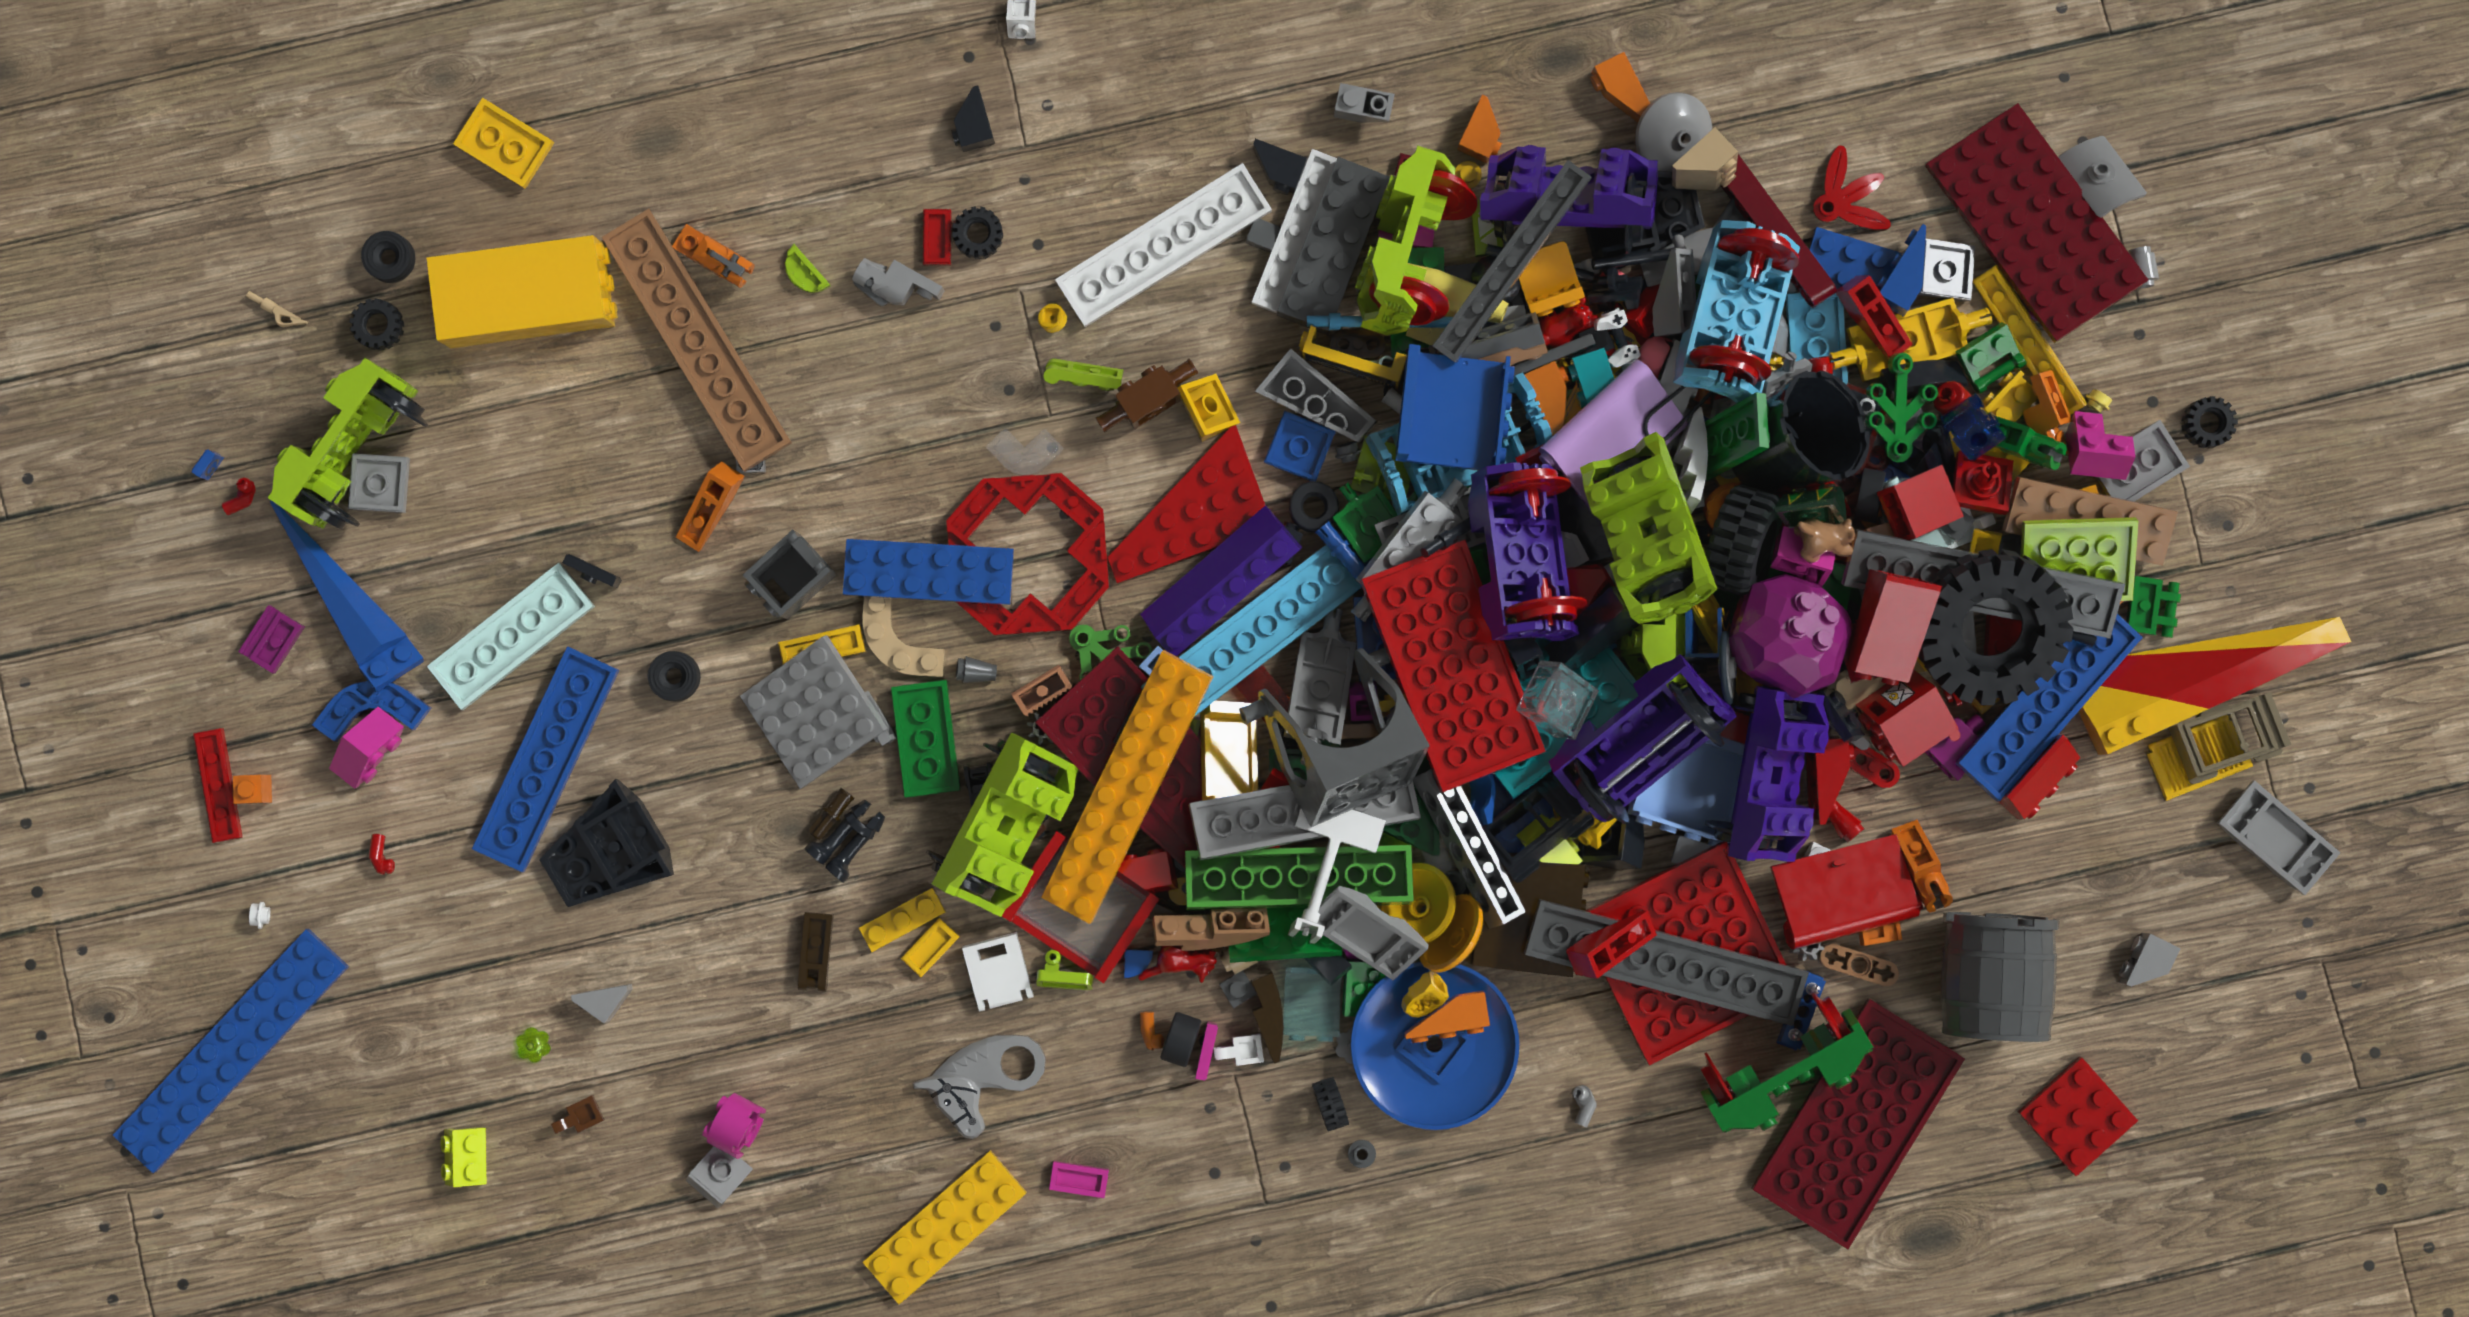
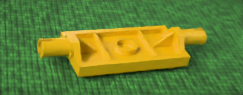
M1954 298L1909 310L1904 317L1900 314H1895V317L1913 344L1902 353L1910 355L1913 362L1941 360L1957 355V350L1968 344L1966 339L1969 330L1992 324L1991 316L1980 319V317L1990 314V311L1985 307L1967 314L1960 313ZM1859 325L1848 328L1846 331L1851 347L1828 354L1830 361L1841 359L1833 362V370L1856 363L1862 382L1880 378L1881 369L1888 368V359ZM1904 359L1901 360L1900 365L1906 364Z

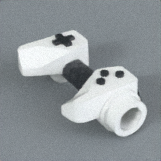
M1614 308L1602 313L1601 318L1594 321L1595 331L1611 330L1618 350L1608 358L1610 367L1620 366L1624 371L1631 363L1638 360L1641 354L1637 345H1628L1622 327L1628 322L1625 311Z

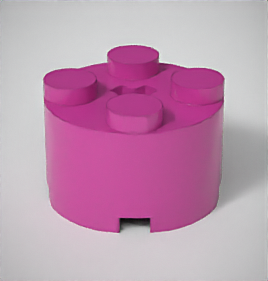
M733 1093L729 1098L726 1096L721 1097L715 1109L718 1113L713 1122H708L702 1136L707 1138L708 1144L739 1159L744 1155V1153L740 1152L743 1146L750 1147L755 1140L764 1121L759 1116L765 1113L766 1109L737 1093Z

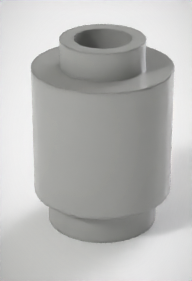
M2144 246L2129 250V254L2149 279L2147 283L2138 289L2154 286V281L2159 279L2155 253L2151 252V247Z

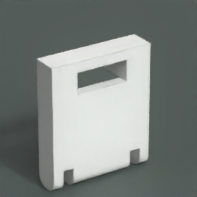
M1017 932L962 947L979 1012L985 1010L983 1000L988 999L989 1007L992 1009L1022 1001L1021 990L1024 989L1028 999L1034 997ZM1004 943L1007 953L980 960V949Z

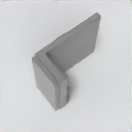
M713 1146L689 1173L685 1181L715 1207L719 1208L753 1168L741 1158L736 1159Z

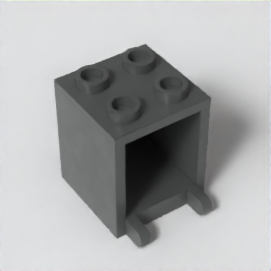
M792 529L750 567L743 576L748 580L744 585L753 595H757L759 598L763 597L766 600L763 606L774 617L790 619L835 578L837 574L802 535ZM772 578L790 597L783 605L765 586Z

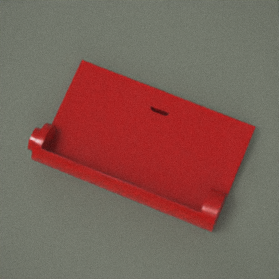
M1896 834L1770 867L1787 919L1783 926L1784 936L1792 950L1919 917L1920 910L1923 909L1922 900L1915 892Z

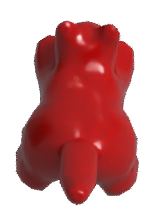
M1586 297L1579 299V304L1567 307L1560 313L1554 310L1552 313L1540 318L1539 325L1546 346L1554 349L1575 340L1574 336L1578 333L1594 327V321L1599 319V316L1592 315L1589 306H1585Z
M1161 946L1156 966L1144 970L1138 976V979L1143 981L1163 972L1192 971L1198 976L1199 982L1203 983L1205 977L1215 968L1214 964H1216L1217 959L1213 956H1215L1216 952L1211 949L1181 951V946Z

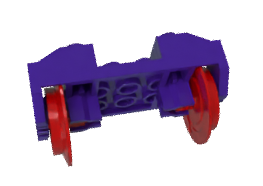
M1513 462L1486 466L1471 474L1472 484L1468 502L1471 532L1485 533L1491 582L1479 587L1482 616L1491 631L1492 640L1547 638L1550 641H1564L1578 635V626L1574 624V619L1577 618V611L1587 605V600L1582 597L1570 596L1557 503V494L1570 488V480L1558 476L1557 470L1549 464H1542L1540 466L1533 464L1529 466L1527 463ZM1498 481L1499 485L1494 486L1488 491L1487 483ZM1505 616L1516 619L1517 623L1506 625Z

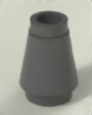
M965 656V659L958 658L956 680H960L962 683L996 680L997 665Z

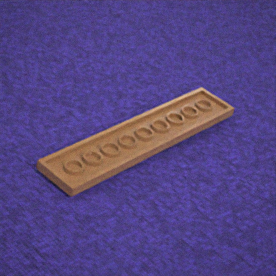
M645 210L602 236L603 241L742 470L746 472L792 444L651 210Z

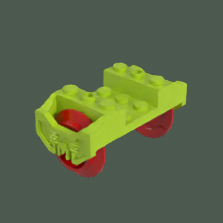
M1417 145L1415 153L1400 165L1396 176L1390 175L1387 188H1385L1375 217L1380 219L1377 229L1391 233L1393 237L1391 241L1379 237L1376 246L1369 247L1355 285L1356 289H1360L1357 303L1362 317V328L1384 335H1392L1408 331L1410 325L1429 324L1432 321L1445 317L1448 313L1449 301L1446 296L1433 285L1424 282L1427 270L1407 264L1418 225L1437 231L1441 220L1454 221L1468 218L1475 213L1478 206L1477 197L1462 179L1455 176V167L1443 153Z

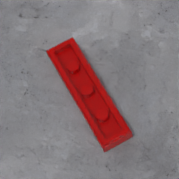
M224 728L193 733L212 843L243 838L237 804H234L233 778Z

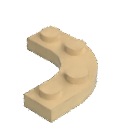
M864 596L863 630L866 641L875 656L886 666L903 674L944 677L945 649L916 648L906 645L898 639L893 631V598Z

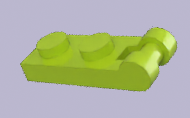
M1050 359L1046 364L1043 376L1044 380L1050 384H1055L1062 380L1071 382L1075 386L1093 385L1105 391H1113L1121 386L1123 369Z

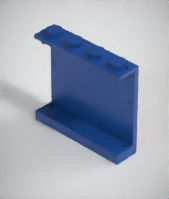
M1409 344L1406 355L1395 461L1477 471L1486 466L1504 464L1506 448L1502 447V438L1507 437L1509 420H1504L1505 410H1510L1512 393H1507L1508 383H1513L1515 370L1514 366H1510L1511 356H1506L1504 363L1462 357L1455 363L1446 355L1421 353V345Z

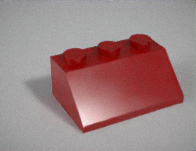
M2063 734L2057 735L2001 801H1998L2016 819L2025 820L2026 817L2028 819L2032 818L2040 809L2038 804L2045 797L2047 799L2050 798L2058 790L2059 786L2057 783L2063 777H2069L2077 769L2078 766L2075 763L2080 759V756L2068 738Z

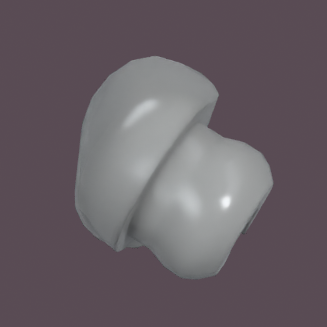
M1585 1085L1575 1087L1572 1093L1580 1108L1574 1122L1587 1128L1597 1103L1591 1090Z

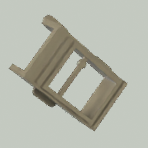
M2271 692L2232 706L2226 703L2219 704L2201 712L2200 717L2169 727L2188 781L2191 784L2217 776L2218 770L2252 758L2256 762L2278 756L2283 752L2282 748L2291 745ZM2245 708L2249 712L2262 745L2261 748L2252 751L2248 750L2249 744L2245 742L2234 712ZM2229 714L2240 741V748L2244 751V754L2205 767L2190 727Z

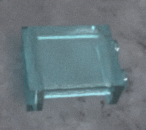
M1285 966L1283 1035H1289V1040L1305 1041V1036H1317L1316 1041L1333 1042V1037H1339L1341 978L1330 986L1313 967Z

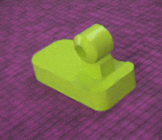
M1050 950L1046 953L1045 970H1037V986L1075 990L1093 989L1092 974L1059 971L1060 953L1056 950Z

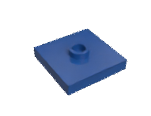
M1284 411L1264 463L1307 481L1316 482L1336 431Z

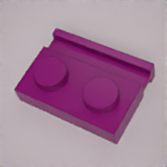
M268 605L238 652L269 672L276 674L305 626L280 612L272 605Z

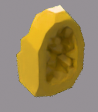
M1429 971L1408 988L1409 991L1403 997L1401 1006L1403 1011L1411 1017L1426 1016L1442 1006L1449 998L1447 985L1436 972Z

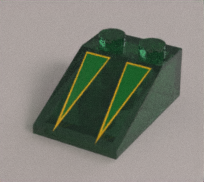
M1828 483L1818 486L1819 489H1792L1790 493L1782 494L1775 506L1776 514L1784 525L1789 528L1798 525V522H1804L1806 519H1817L1823 523L1834 525L1840 524L1847 519L1844 492L1841 487Z

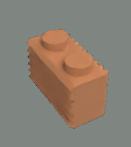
M1057 665L1011 695L1023 715L1030 717L1031 713L1034 714L1035 711H1040V707L1044 708L1050 702L1054 703V699H1059V696L1063 697L1064 693L1071 690L1073 685L1061 666Z

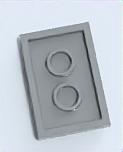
M2158 420L2132 436L2136 457L2126 480L2095 478L2107 496L2136 501L2190 466L2161 420Z

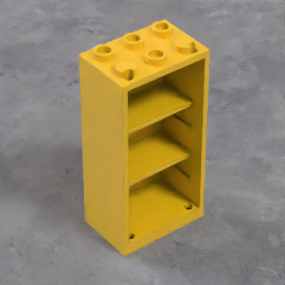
M594 235L426 258L436 339L450 349L615 327L614 319L618 318L616 303L612 302L611 291H614V280L612 275H608L607 264H611V257L608 247L605 248V245Z

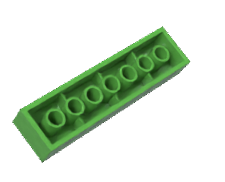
M1411 845L1378 846L1376 853L1354 846L1339 847L1322 901L1338 886L1366 894L1376 906L1411 905L1413 902ZM1327 847L1258 849L1200 860L1198 851H1185L1186 911L1232 908H1307Z

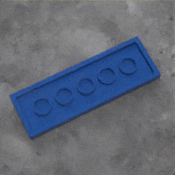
M846 539L843 595L1011 605L1014 549Z

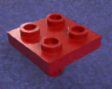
M1958 451L1955 458L1952 489L1960 507L2006 515L2010 507L2014 460Z

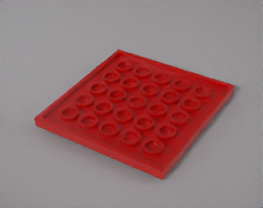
M1725 841L1585 910L1620 921L1645 910L1648 912L1654 929L1657 931L1786 965L1736 859L1727 855V842ZM1604 976L1649 1066L1749 1016V1014Z

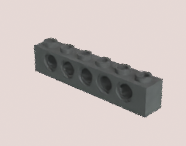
M1431 768L1415 776L1413 783L1472 897L1480 903L1483 918L1489 929L1503 925L1525 913L1526 911L1461 786L1440 792Z

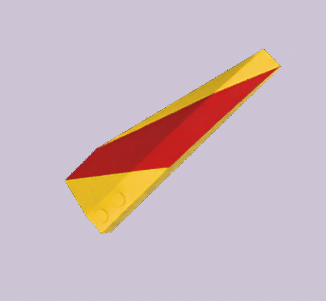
M2335 617L2128 654L2078 712L2098 755H2108L2301 667L2350 643L2351 640L2341 618Z

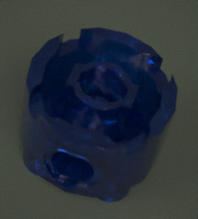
M1976 393L1941 416L1945 429L1948 433L1951 431L1954 436L1952 439L1968 459L1973 461L2006 439L2004 433L1998 427L2001 425L1991 411L1987 414L1983 410L1985 406Z

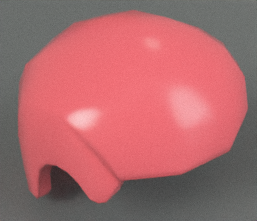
M1652 336L1645 341L1639 350L1641 356L1638 360L1647 365L1657 379L1671 348L1669 342L1672 343V340L1668 337Z

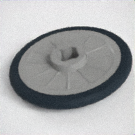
M1723 631L1720 638L1718 672L1723 699L1727 704L1731 705L1735 698L1737 663L1735 657H1732L1729 644L1730 633Z

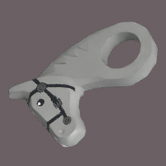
M994 1035L962 1048L949 1057L932 1076L914 1082L913 1088L928 1090L936 1106L950 1120L959 1133L965 1138L974 1139L985 1129L983 1117L979 1112L981 1088L990 1087L1024 1091L1036 1085L1045 1072L1046 1056L1040 1044L1029 1036ZM1022 1046L1033 1054L1035 1067L1032 1074L1027 1078L1021 1080L1012 1079L1003 1071L1001 1065L1002 1056L1010 1047Z

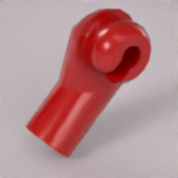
M245 477L237 481L238 491L236 497L222 503V508L227 516L243 510L252 504L256 491L253 481Z
M372 834L368 857L373 867L381 875L393 873L395 862L392 859H385L383 854L386 836Z

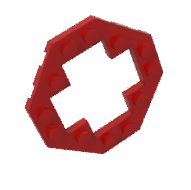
M1062 473L983 478L946 520L949 545L975 546L969 538L1004 498L1026 516L1044 495L1085 530L1067 552L1087 568V571L1052 611L1031 593L1013 613H1010L1001 604L956 602L993 635L1073 630L1109 589L1104 510Z

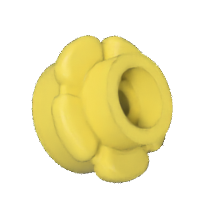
M2093 389L2089 395H2085V398L2088 400L2087 406L2092 410L2101 413L2102 410L2108 411L2110 409L2108 406L2112 399L2101 391Z

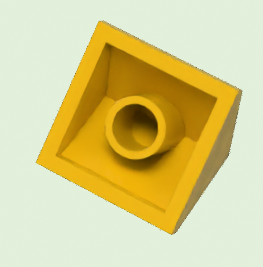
M1217 374L1177 387L1181 394V400L1202 442L1241 423Z

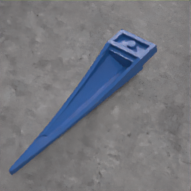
M270 500L272 508L324 601L359 670L376 692L423 663V657L397 624L282 507Z

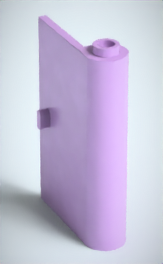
M1635 360L1539 448L1541 453L1539 456L1540 461L1543 464H1549L1553 468L1561 470L1563 475L1570 480L1571 486L1591 512L1583 487L1580 467L1593 461L1610 459L1634 448L1642 438L1646 437L1643 431L1645 417L1665 400L1668 394L1648 366L1640 360ZM1672 400L1666 403L1649 419V435L1657 432L1661 437H1665L1684 418ZM1687 421L1665 441L1666 445L1689 425ZM1597 480V481H1593V482H1594V484H1595V483H1598V482H1600V481H1602V480Z

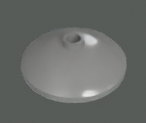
M1673 92L1655 99L1645 109L1637 125L1635 141L1638 154L1648 160H1658V172H1672V165L1712 130V122L1708 110L1700 100L1685 93ZM1685 134V139L1681 142V136Z

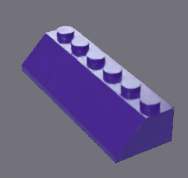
M1265 505L1140 615L1164 649L1178 656L1295 555L1302 546Z

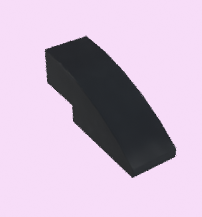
M1926 360L1913 362V368L1907 376V398H1914L1918 394L1919 388L1924 384H1932L1938 388L1948 381H1955L1965 387L1968 386V382L1958 361ZM1906 364L1900 365L1902 369H1904L1906 366ZM1888 368L1881 369L1879 382L1886 389L1885 395L1894 403L1895 375ZM1929 388L1925 390V395L1927 398L1931 395V390Z

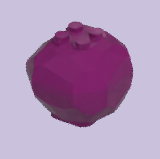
M1784 573L1751 585L1749 592L1740 597L1729 629V644L1732 657H1735L1737 667L1768 688L1785 691L1790 697L1797 698L1827 687L1835 682L1853 627L1848 612L1820 585Z

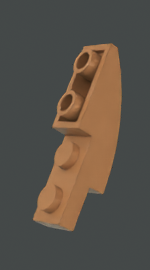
M1267 908L1211 909L1209 915L1154 916L1152 921L1155 946H1181V951L1226 947L1256 940L1270 934Z

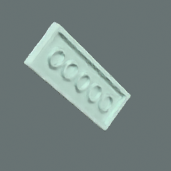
M557 563L427 667L457 706L464 710L595 606L563 565Z

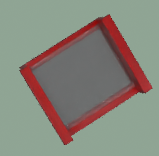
M1056 831L1031 870L1034 873L1023 894L1005 909L1002 917L1058 951L1061 955L1095 976L1094 978L1100 982L1105 983L1159 901V898L1120 872H1117L1091 924L1041 898L1070 840Z

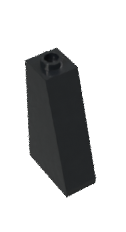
M1610 586L1574 620V624L1578 626V635L1564 641H1551L1545 647V650L1550 657L1551 664L1558 671H1575L1640 624L1630 617L1617 586Z

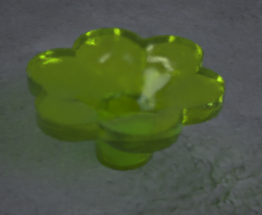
M534 1027L526 1029L525 1033L519 1035L516 1039V1044L519 1047V1057L522 1059L528 1058L531 1062L536 1063L542 1059V1056L549 1054L551 1046L548 1043V1033L538 1031Z

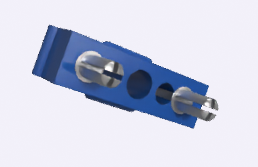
M1809 972L1799 1007L1802 1005L1805 1007V1014L1803 1016L1796 1014L1795 1021H1799L1797 1028H1794V1025H1782L1777 1038V1044L1795 1051L1797 1048L1801 1049L1803 1042L1800 1036L1807 1033L1817 1007L1810 993L1814 992L1820 998L1826 983L1823 977ZM1808 994L1809 999L1805 1002L1803 998Z

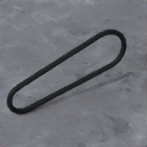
M1680 386L1648 413L1643 424L1645 436L1649 435L1648 422L1651 416L1686 387ZM1709 391L1702 398V400L1665 437H1663L1664 440H1668L1714 392Z

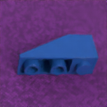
M1922 224L1918 231L1915 229L1911 231L1904 242L1908 245L1905 253L1901 254L1898 252L1890 265L1894 269L1890 277L1888 278L1884 275L1877 285L1890 309L1903 317L1923 287L1926 225Z

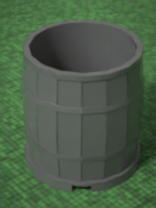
M1943 912V923H1947L1942 951L1940 997L1942 1003V1033L1957 1037L1997 1041H2050L2056 993L2057 953L2055 930L2059 929L2060 919L2053 918V920H2048V917L1985 913V916L1971 915V912Z

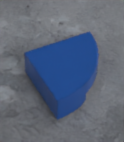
M1126 950L1124 978L1134 977L1142 973L1151 962L1153 950Z

